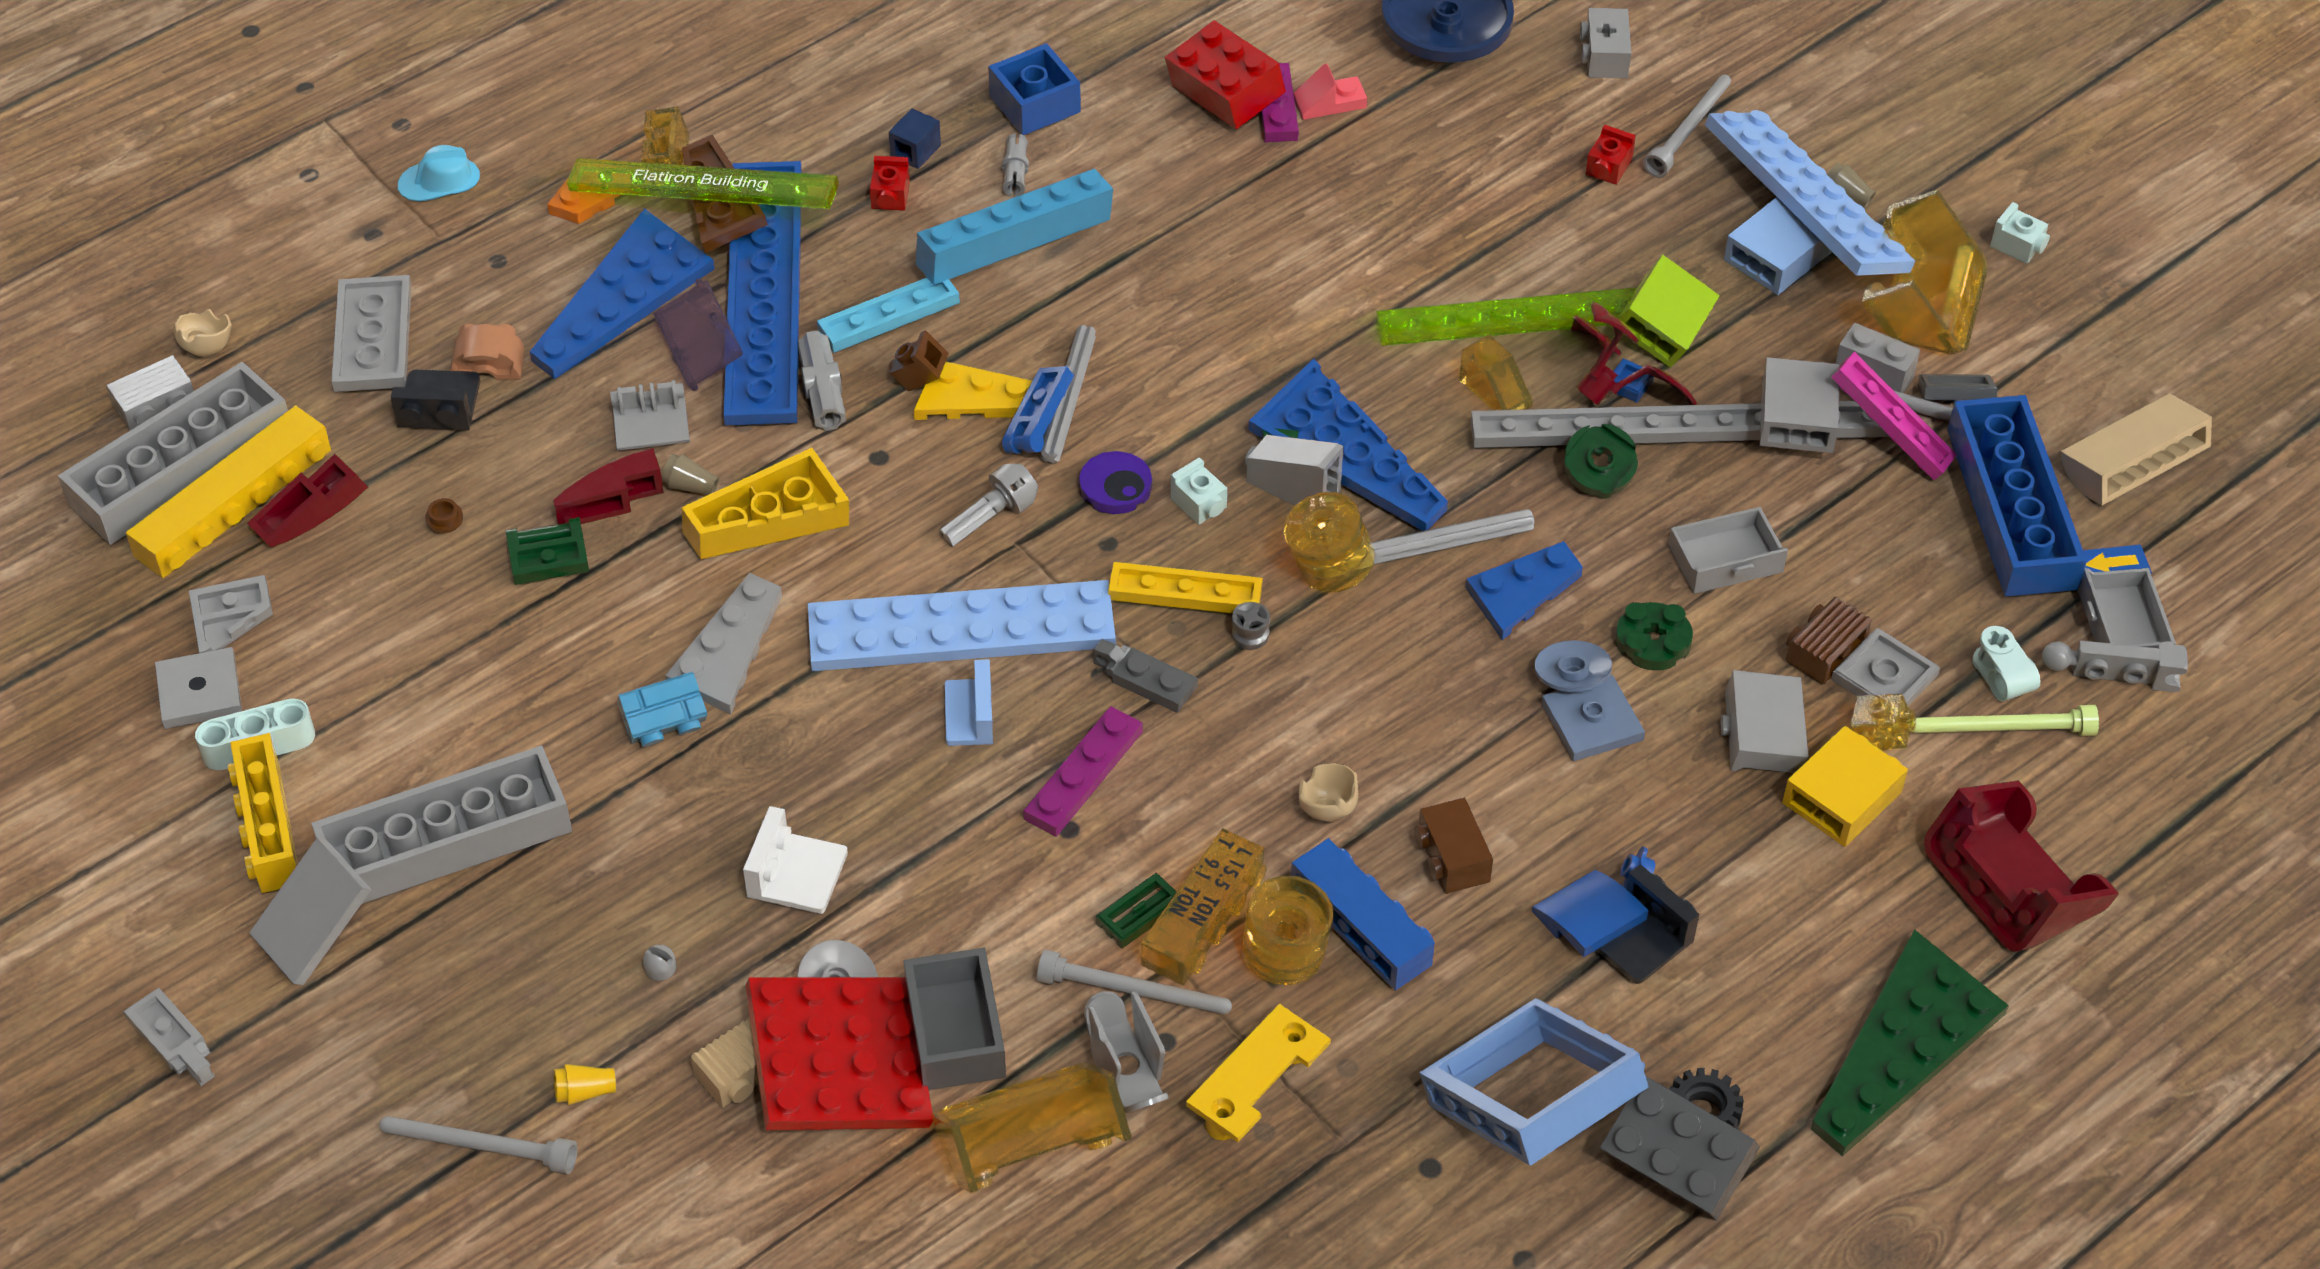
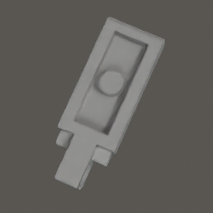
M157 988L123 1011L129 1023L171 1070L174 1069L179 1075L187 1069L200 1086L215 1077L210 1069V1063L205 1059V1056L210 1054V1051L203 1036L160 988Z

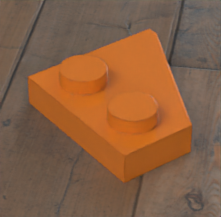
M581 161L547 204L550 215L580 224L593 217L595 213L605 211L614 206V199L626 192H630L632 195L637 194L641 190L639 179H633L632 177Z

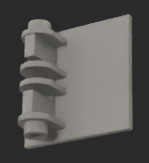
M675 380L667 383H658V390H654V384L650 383V391H644L643 384H639V392H636L635 386L617 387V391H610L617 451L690 442L683 383L676 384Z

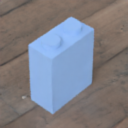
M1776 197L1728 235L1724 261L1779 295L1829 255L1831 250Z

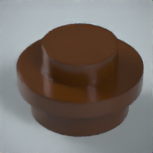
M437 499L428 507L425 515L426 524L429 529L437 533L452 532L463 522L462 509L451 499Z

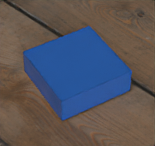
M1623 358L1614 370L1618 375L1614 382L1618 383L1641 369L1642 366ZM1648 374L1642 375L1622 387L1617 394L1637 403L1654 381V377Z

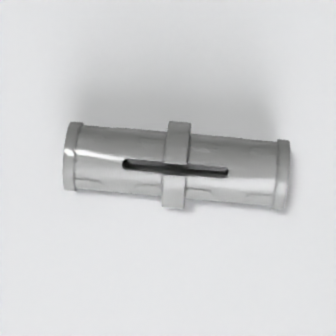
M1016 134L1007 137L1006 156L1002 160V170L1005 173L1003 191L1011 197L1012 186L1016 187L1015 197L1024 193L1025 174L1029 169V160L1026 157L1028 140L1022 134H1019V144H1015Z

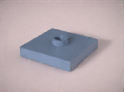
M1610 675L1600 686L1580 692L1560 690L1542 696L1541 704L1573 761L1644 740L1645 731L1613 675Z

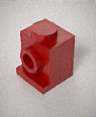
M1604 124L1599 138L1588 153L1585 174L1617 185L1633 159L1636 135Z
M874 155V168L870 185L871 209L905 211L910 186L909 158Z

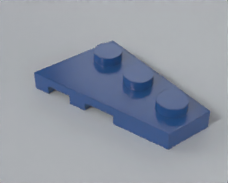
M1563 541L1466 578L1465 588L1501 640L1511 634L1512 628L1521 620L1526 622L1535 614L1536 608L1546 600L1552 601L1582 576L1583 566Z

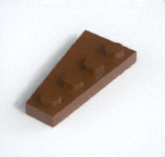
M713 135L681 148L687 176H694L692 183V177H688L704 253L768 225L765 214L746 185L742 187L744 182L741 181L740 186H733L731 184L734 179L741 180ZM704 174L712 175L709 184H700ZM704 179L702 183H708L709 180ZM735 180L733 184L738 185L740 181Z

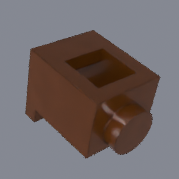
M926 330L922 331L917 341L913 343L907 342L896 351L895 359L891 360L889 364L890 374L909 392L939 379L949 353Z

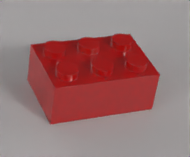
M1215 20L1164 57L1172 86L1236 130L1286 92L1279 62Z

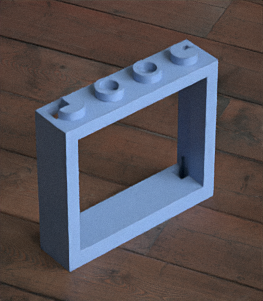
M1537 998L1420 1072L1426 1095L1432 1108L1529 1166L1648 1088L1644 1073L1645 1063L1641 1061L1639 1053L1634 1048H1629L1619 1043L1608 1034H1603L1589 1027L1582 1020H1576L1563 1013L1557 1007L1554 1008ZM1543 1042L1599 1072L1529 1119L1524 1118L1473 1088Z

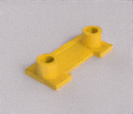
M1278 1004L1186 1101V1106L1206 1120L1205 1128L1212 1138L1222 1141L1232 1138L1239 1142L1261 1119V1113L1252 1107L1256 1101L1291 1064L1302 1063L1309 1067L1331 1044V1038L1281 1004Z

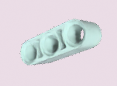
M286 699L205 721L198 726L195 732V739L205 766L212 770L228 769L227 764L234 763L230 744L232 741L270 733L276 755H281L309 746L315 738V729L306 703L299 699Z

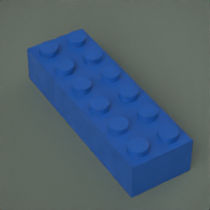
M2026 395L1954 401L1947 432L1954 452L1957 454L1956 458L2004 596L2078 590L2087 559Z

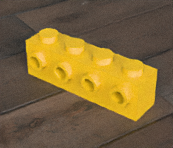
M266 733L230 742L234 763L227 764L232 786H238L239 793L233 794V799L238 817L244 816L245 824L238 826L243 848L249 847L250 855L244 856L249 880L257 878L261 893L281 889L298 865L279 761L271 735Z

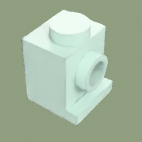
M2012 202L1996 221L1990 247L2027 264L2036 252L2041 254L2046 248L2050 239V235L2046 234L2049 224L2019 211V205Z
M1197 458L1171 474V500L1198 525L1211 517L1218 516L1227 508V487L1204 467V461L1201 458Z

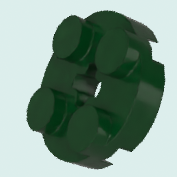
M1602 424L1601 427L1594 426L1589 428L1590 425L1585 426L1575 432L1570 438L1564 453L1563 470L1569 480L1579 490L1595 495L1600 499H1607L1613 494L1624 490L1633 480L1638 467L1636 447L1632 438L1625 431L1614 425ZM1604 453L1608 456L1607 463L1609 465L1606 467L1595 465V460L1591 456L1594 454L1599 457Z
M1632 602L1626 606L1625 613L1619 618L1615 641L1622 655L1625 652L1629 657L1633 658L1632 664L1647 670H1666L1676 666L1677 660L1682 659L1683 656L1685 659L1689 654L1693 639V629L1685 617V610L1679 605H1667L1658 602ZM1646 633H1659V640H1652L1651 635Z

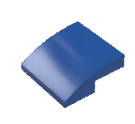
M1597 870L1590 872L1532 907V912L1557 939L1563 935L1583 958L1644 922L1648 916V909L1618 882Z

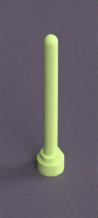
M2078 705L2077 709H2071L2070 713L1913 718L1909 722V729L1913 733L2070 729L2071 732H2078L2079 736H2096L2099 729V716L2096 705Z

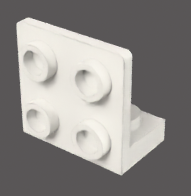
M769 806L743 869L747 897L823 914L847 857V847L791 834V827L787 826L785 809Z

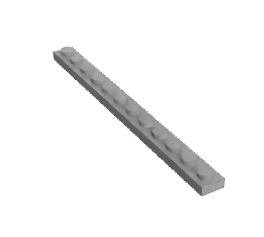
M1839 401V421L1836 438L1890 437L1855 401ZM1761 403L1471 411L1470 422L1474 448L1567 445L1572 435L1582 427L1589 425V428L1594 426L1601 427L1602 424H1610L1622 429L1632 438L1634 443L1760 440Z

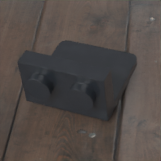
M417 369L410 371L405 387H393L391 394L397 427L470 430L480 386L479 374L469 371Z
M1640 864L1629 872L1626 889L1648 909L1647 920L1596 950L1636 984L1643 983L1694 942L1700 915L1688 900L1680 898L1669 889L1660 876L1649 872Z

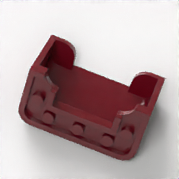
M2019 780L1958 788L1928 829L1924 838L1925 852L1934 865L2007 949L2015 952L2032 949L2104 912L2119 895L2118 891L2105 877L2096 873L2083 875L2074 884L2030 835L2027 829L2036 817L2037 807L2033 796Z

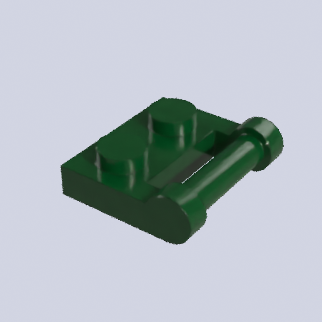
M580 517L570 518L569 523L517 531V528L506 530L515 585L590 572Z

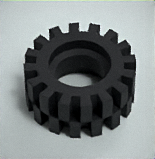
M1697 1068L1696 1076H1693L1691 1070L1683 1073L1682 1079L1679 1076L1675 1078L1673 1086H1670L1669 1090L1690 1102L1706 1100L1713 1103L1720 1110L1717 1118L1736 1129L1739 1128L1744 1109L1743 1096H1739L1741 1089L1737 1084L1730 1087L1732 1078L1725 1075L1722 1080L1719 1079V1071L1712 1069L1711 1075H1705V1068Z

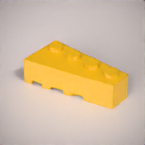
M809 448L681 507L683 534L700 559L849 526V499L813 448Z

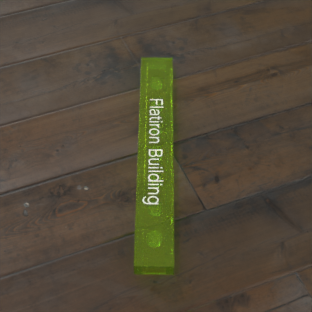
M584 158L576 159L566 182L569 191L824 209H830L839 186L837 175Z

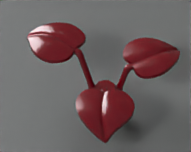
M1594 301L1591 303L1594 321L1613 326L1615 335L1612 340L1589 321L1577 315L1572 318L1571 331L1587 333L1598 338L1603 349L1596 364L1593 365L1576 386V389L1596 405L1600 404L1610 390L1617 394L1622 387L1645 374L1665 381L1678 390L1686 398L1689 405H1697L1690 391L1680 381L1655 366L1646 365L1618 383L1614 382L1618 375L1605 364L1613 351L1619 356L1622 352L1616 345L1623 334L1635 344L1639 340L1625 323Z

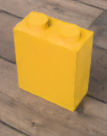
M1844 726L1787 780L1782 803L1836 842L1846 847L1902 793L1908 768L1903 766L1895 757L1887 755L1871 744L1864 736Z

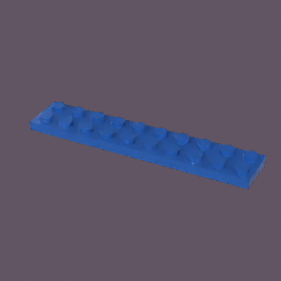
M801 161L733 163V167L740 178L743 176L742 181L744 182L746 179L745 185L765 214L768 225L730 242L724 421L725 425L798 423ZM760 181H766V182L768 181V184H767L765 190H763V189H764L763 186H765L766 183H765V182H760Z

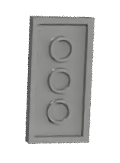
M410 275L338 279L332 368L334 392L405 387L408 367L412 286Z

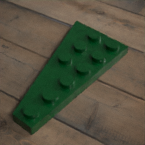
M1914 929L1818 1110L1811 1130L1843 1157L2005 1016L2009 1005Z

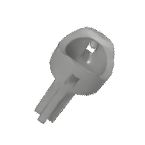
M1003 464L989 474L988 478L993 490L940 529L946 542H949L954 547L1002 511L1005 506L1013 513L1021 514L1034 503L1038 485L1022 464Z

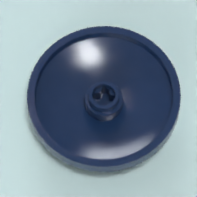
M1383 0L1381 17L1383 27L1388 36L1405 51L1432 61L1463 62L1483 57L1495 51L1506 41L1513 26L1514 6L1512 0Z

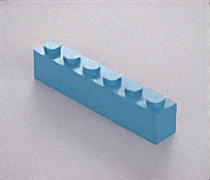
M1092 169L917 232L916 265L930 282L935 285L1109 221L1113 188L1096 169Z

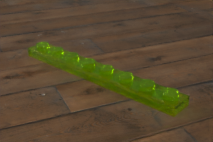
M1637 287L1376 311V324L1381 346L1571 329L1573 324L1572 318L1575 315L1589 321L1594 326H1606L1610 324L1594 321L1591 303L1594 301L1600 304L1614 317L1619 318Z

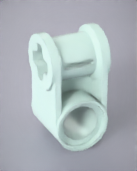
M1990 626L1984 629L1980 637L1981 647L1976 649L1972 662L1989 685L1997 700L2002 702L2037 690L2040 687L2038 669L2035 663L2027 657L2013 634L2008 629L2000 626Z

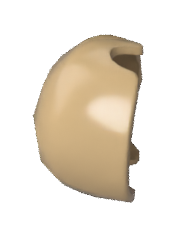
M207 309L201 314L188 313L180 315L174 324L173 333L176 341L184 350L199 357H207L217 354L226 346L232 324L227 314L222 315L221 319L214 316L211 309Z
M1336 763L1322 764L1314 767L1309 781L1305 782V780H1302L1300 783L1299 803L1301 809L1313 819L1319 821L1334 822L1347 816L1355 809L1358 803L1357 773L1348 766Z

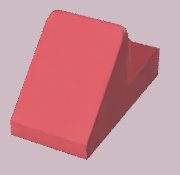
M1327 63L1322 65L1293 93L1294 101L1303 120L1367 108V96L1358 76L1334 80Z

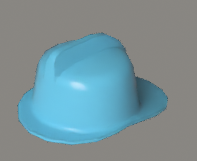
M439 145L429 149L419 164L410 167L401 175L398 180V190L408 200L419 202L470 190L479 181L480 171L476 164L467 159L463 148Z

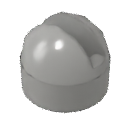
M661 944L650 946L643 957L645 974L650 979L657 981L670 978L675 973L677 967L672 950L666 945Z

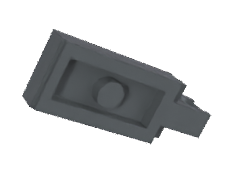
M1101 639L1093 650L1094 664L1105 668V673L1112 677V683L1176 713L1180 711L1198 686L1197 677L1129 646L1123 645L1120 648L1117 644Z

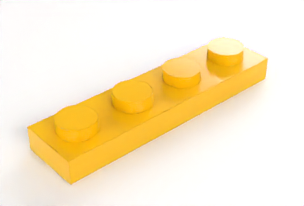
M1114 562L1108 595L1111 596L1113 601L1233 613L1234 609L1244 602L1260 603L1263 578Z

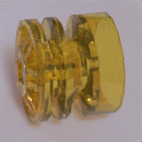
M1320 492L1304 498L1287 515L1283 529L1286 543L1291 550L1292 556L1295 558L1302 578L1311 588L1322 592H1341L1354 587L1366 578L1373 568L1376 553L1359 509L1348 496L1337 492Z
M1299 876L1271 878L1264 881L1254 890L1248 902L1246 923L1241 939V955L1247 967L1253 973L1273 984L1294 985L1307 981L1319 971L1325 959L1328 938L1333 923V906L1326 892L1314 882Z

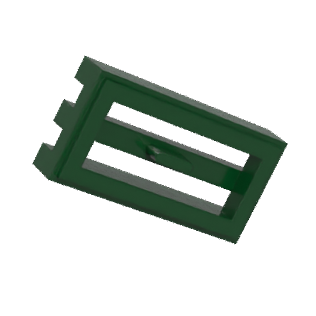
M1156 872L1097 914L1096 925L1100 928L1104 927L1106 934L1111 939L1115 937L1117 945L1123 949L1172 913L1169 911L1170 908L1178 909V907L1173 905L1174 902L1182 906L1183 904L1177 899L1180 894ZM1157 888L1160 889L1159 892L1154 894L1148 900H1143L1135 907H1133V910L1131 912H1129L1123 918L1118 920L1116 923L1113 922L1115 918H1117L1119 915H1121L1126 910L1131 908L1133 905L1138 903L1151 892H1153Z

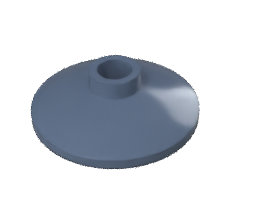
M1576 640L1562 641L1546 647L1538 654L1535 660V672L1537 677L1551 688L1567 692H1580L1603 684L1611 675L1612 660L1604 649L1595 644Z

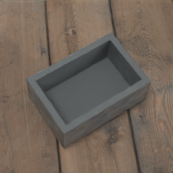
M985 947L903 960L923 1086H928L929 1090L1006 1078L1005 1049Z
M1646 1076L1648 1088L1627 1101L1600 1148L1610 1158L1717 1221L1756 1156L1760 1146L1755 1139Z

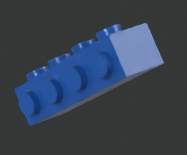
M1328 838L1292 862L1290 886L1395 991L1432 966L1435 942L1429 931L1423 926H1418L1407 916L1404 907L1397 900H1391L1380 889L1376 879L1370 874H1365L1354 863L1353 858L1344 848L1339 849Z

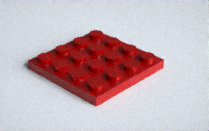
M905 977L748 978L745 987L766 1131L931 1127L934 1117L928 1086H923Z

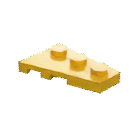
M945 362L939 379L925 384L914 409V420H927L928 415L947 414V419H961V414L981 413L984 418H1013L1032 380Z

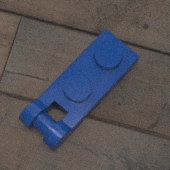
M1067 366L1039 368L1003 436L1002 445L1007 454H1019L1023 450L1027 453H1037L1043 449V435L1074 377V374Z

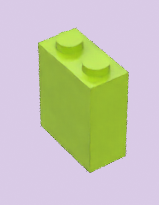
M1662 255L1645 274L1618 319L1625 323L1639 340L1637 343L1639 346L1671 368L1688 350L1720 295Z

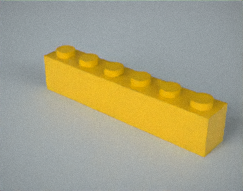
M296 405L125 532L133 557L161 578H165L201 549L210 545L214 539L230 527L239 523L243 517L256 507L265 503L301 472H304L314 463L323 459L331 451L325 426Z

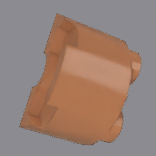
M464 324L460 327L459 334L454 340L450 371L485 372L492 374L496 380L521 379L525 347L521 339L516 336V329L509 324Z

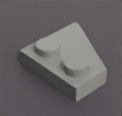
M265 575L189 590L199 653L223 649L273 615Z

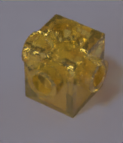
M1903 694L1858 696L1850 726L1852 731L1867 738L1871 744L1880 750L1906 749L1910 732L1915 731L1916 717L1914 711L1909 709Z

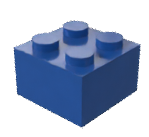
M1047 43L988 66L989 95L1022 135L1081 112L1080 81Z

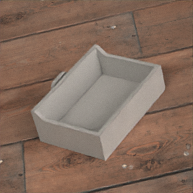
M1761 507L1673 527L1670 530L1668 546L1693 594L1784 572L1788 549L1782 547Z
M2088 568L2084 569L2078 593L2095 642L2157 648L2159 643L2176 645L2149 568L2092 572Z
M1733 670L1725 689L1726 715H1722L1720 719L1721 736L1728 735L1731 771L1753 768L1795 773L1808 760L1801 677Z

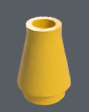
M564 1064V1068L554 1069L553 1071L556 1103L566 1102L567 1106L604 1094L616 1092L614 1068L604 1069Z

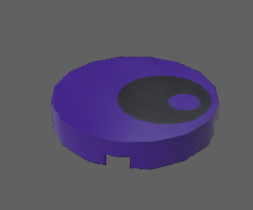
M1121 451L1103 452L1092 457L1082 467L1079 476L1081 497L1085 502L1087 499L1088 502L1093 504V508L1100 512L1109 514L1129 513L1136 509V505L1142 501L1144 504L1150 497L1152 490L1150 468L1141 458L1131 453Z

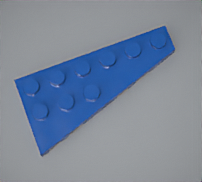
M644 208L530 350L531 361L553 379H556L715 269L714 260Z
M1314 358L1249 420V431L1261 438L1262 430L1273 436L1288 437L1274 429L1277 428L1299 431L1298 439L1332 442L1342 445L1341 484L1422 531L1429 530L1447 511L1448 501L1422 473H1416L1407 463V457L1399 449L1394 450L1387 442V436L1354 401H1349L1340 392V386L1333 378L1329 380L1321 372V366Z

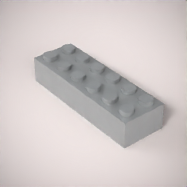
M240 362L59 474L58 478L67 503L111 545L126 535L125 532L288 411L286 401L247 365Z
M542 745L311 823L315 838L326 839L372 889L363 903L572 832L567 803Z

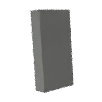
M1921 374L1918 379V388L1924 400H1972L1997 397L1998 388L1990 375Z

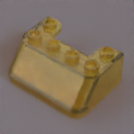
M1938 189L1889 205L1885 222L1883 223L1884 233L1888 234L1889 239L1903 245L1905 251L1915 260L1911 273L1894 274L1890 288L1885 289L1879 282L1868 284L1862 300L1865 309L1872 313L1886 336L1911 346L1950 355L1966 351L1969 347L1987 275V262L1984 253Z

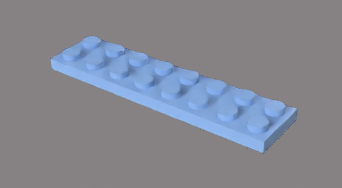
M1753 110L1750 113H1736L1733 111L1709 113L1705 126L1856 276L1911 273L1915 260L1905 251L1904 246L1894 241L1885 232L1881 224L1875 222L1861 205L1855 203L1846 194L1843 187L1837 185L1826 175V171L1823 168L1817 166L1807 156L1806 151L1794 144L1788 138V134L1780 130L1770 120L1769 115L1758 110Z
M1109 580L808 603L812 671L1092 650L1101 639L1116 644L1111 596L1108 595Z

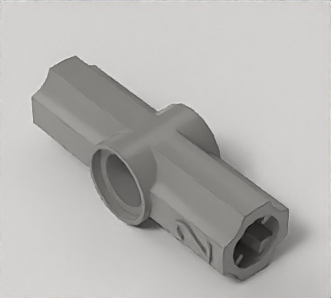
M819 331L806 332L805 336L798 340V350L803 366L801 367L805 396L806 399H810L815 426L821 427L825 431L838 429L840 424L846 422L845 408L841 397L842 385L838 363L833 361L828 335H823Z

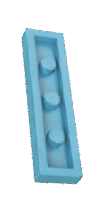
M924 278L817 320L818 331L823 335H828L831 350L835 353L959 304V292L949 279L933 285L928 278Z

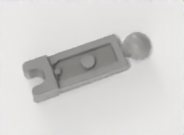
M2080 640L2078 649L2075 651L2071 650L2065 643L2056 641L2049 643L2042 652L2044 665L2053 671H2063L2069 665H2072L2073 676L2151 684L2152 690L2178 692L2181 690L2179 676L2187 673L2188 668L2185 646L2159 643L2157 648Z

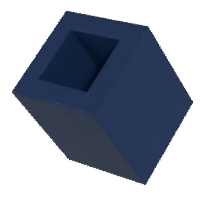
M913 108L888 132L890 156L908 157L909 165L916 169H919L941 146L940 121Z

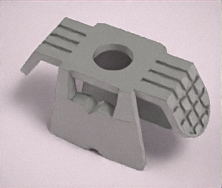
M1103 991L1095 994L1088 1000L1084 1009V1017L1091 1041V1053L1094 1063L1104 1077L1108 1091L1112 1097L1118 1096L1125 1113L1169 1099L1167 1092L1163 1093L1157 1082L1161 1080L1165 1049L1137 991L1131 993L1135 1034L1128 1022L1122 999L1113 992ZM1127 1055L1137 1059L1140 1065L1138 1070L1131 1075L1120 1074L1121 1065L1119 1057Z

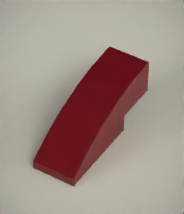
M650 448L610 462L585 475L565 489L553 500L557 524L569 523L570 518L580 517L581 524L630 513V501L664 493L660 467L654 449Z
M334 454L309 478L302 472L296 476L247 524L270 547H274L292 540L325 522L354 501L368 486Z

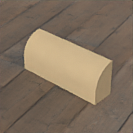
M2169 393L2062 450V463L2073 485L2082 494L2102 506L2211 447L2212 417Z

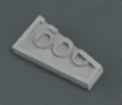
M749 573L665 675L666 680L693 672L703 702L732 714L736 704L735 698L739 689H742L745 684L750 663L757 656L763 633L767 632L782 598L781 586Z

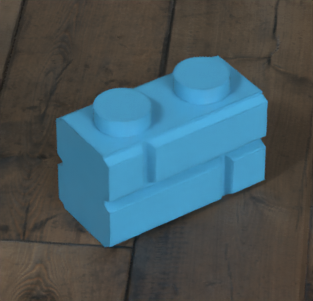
M693 672L625 692L617 697V704L631 744L641 742L642 747L651 746L663 741V734L678 730L679 735H685L702 728L700 722L706 721L707 711Z

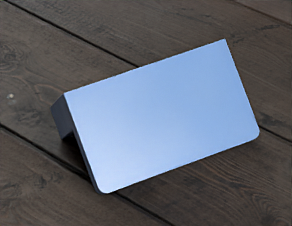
M990 659L974 660L975 679L945 681L946 744L948 746L993 744Z

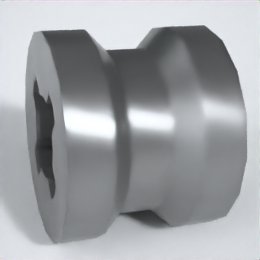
M1244 602L1238 605L1232 615L1233 641L1237 646L1247 650L1263 647L1268 642L1270 634V613L1268 609L1257 602Z

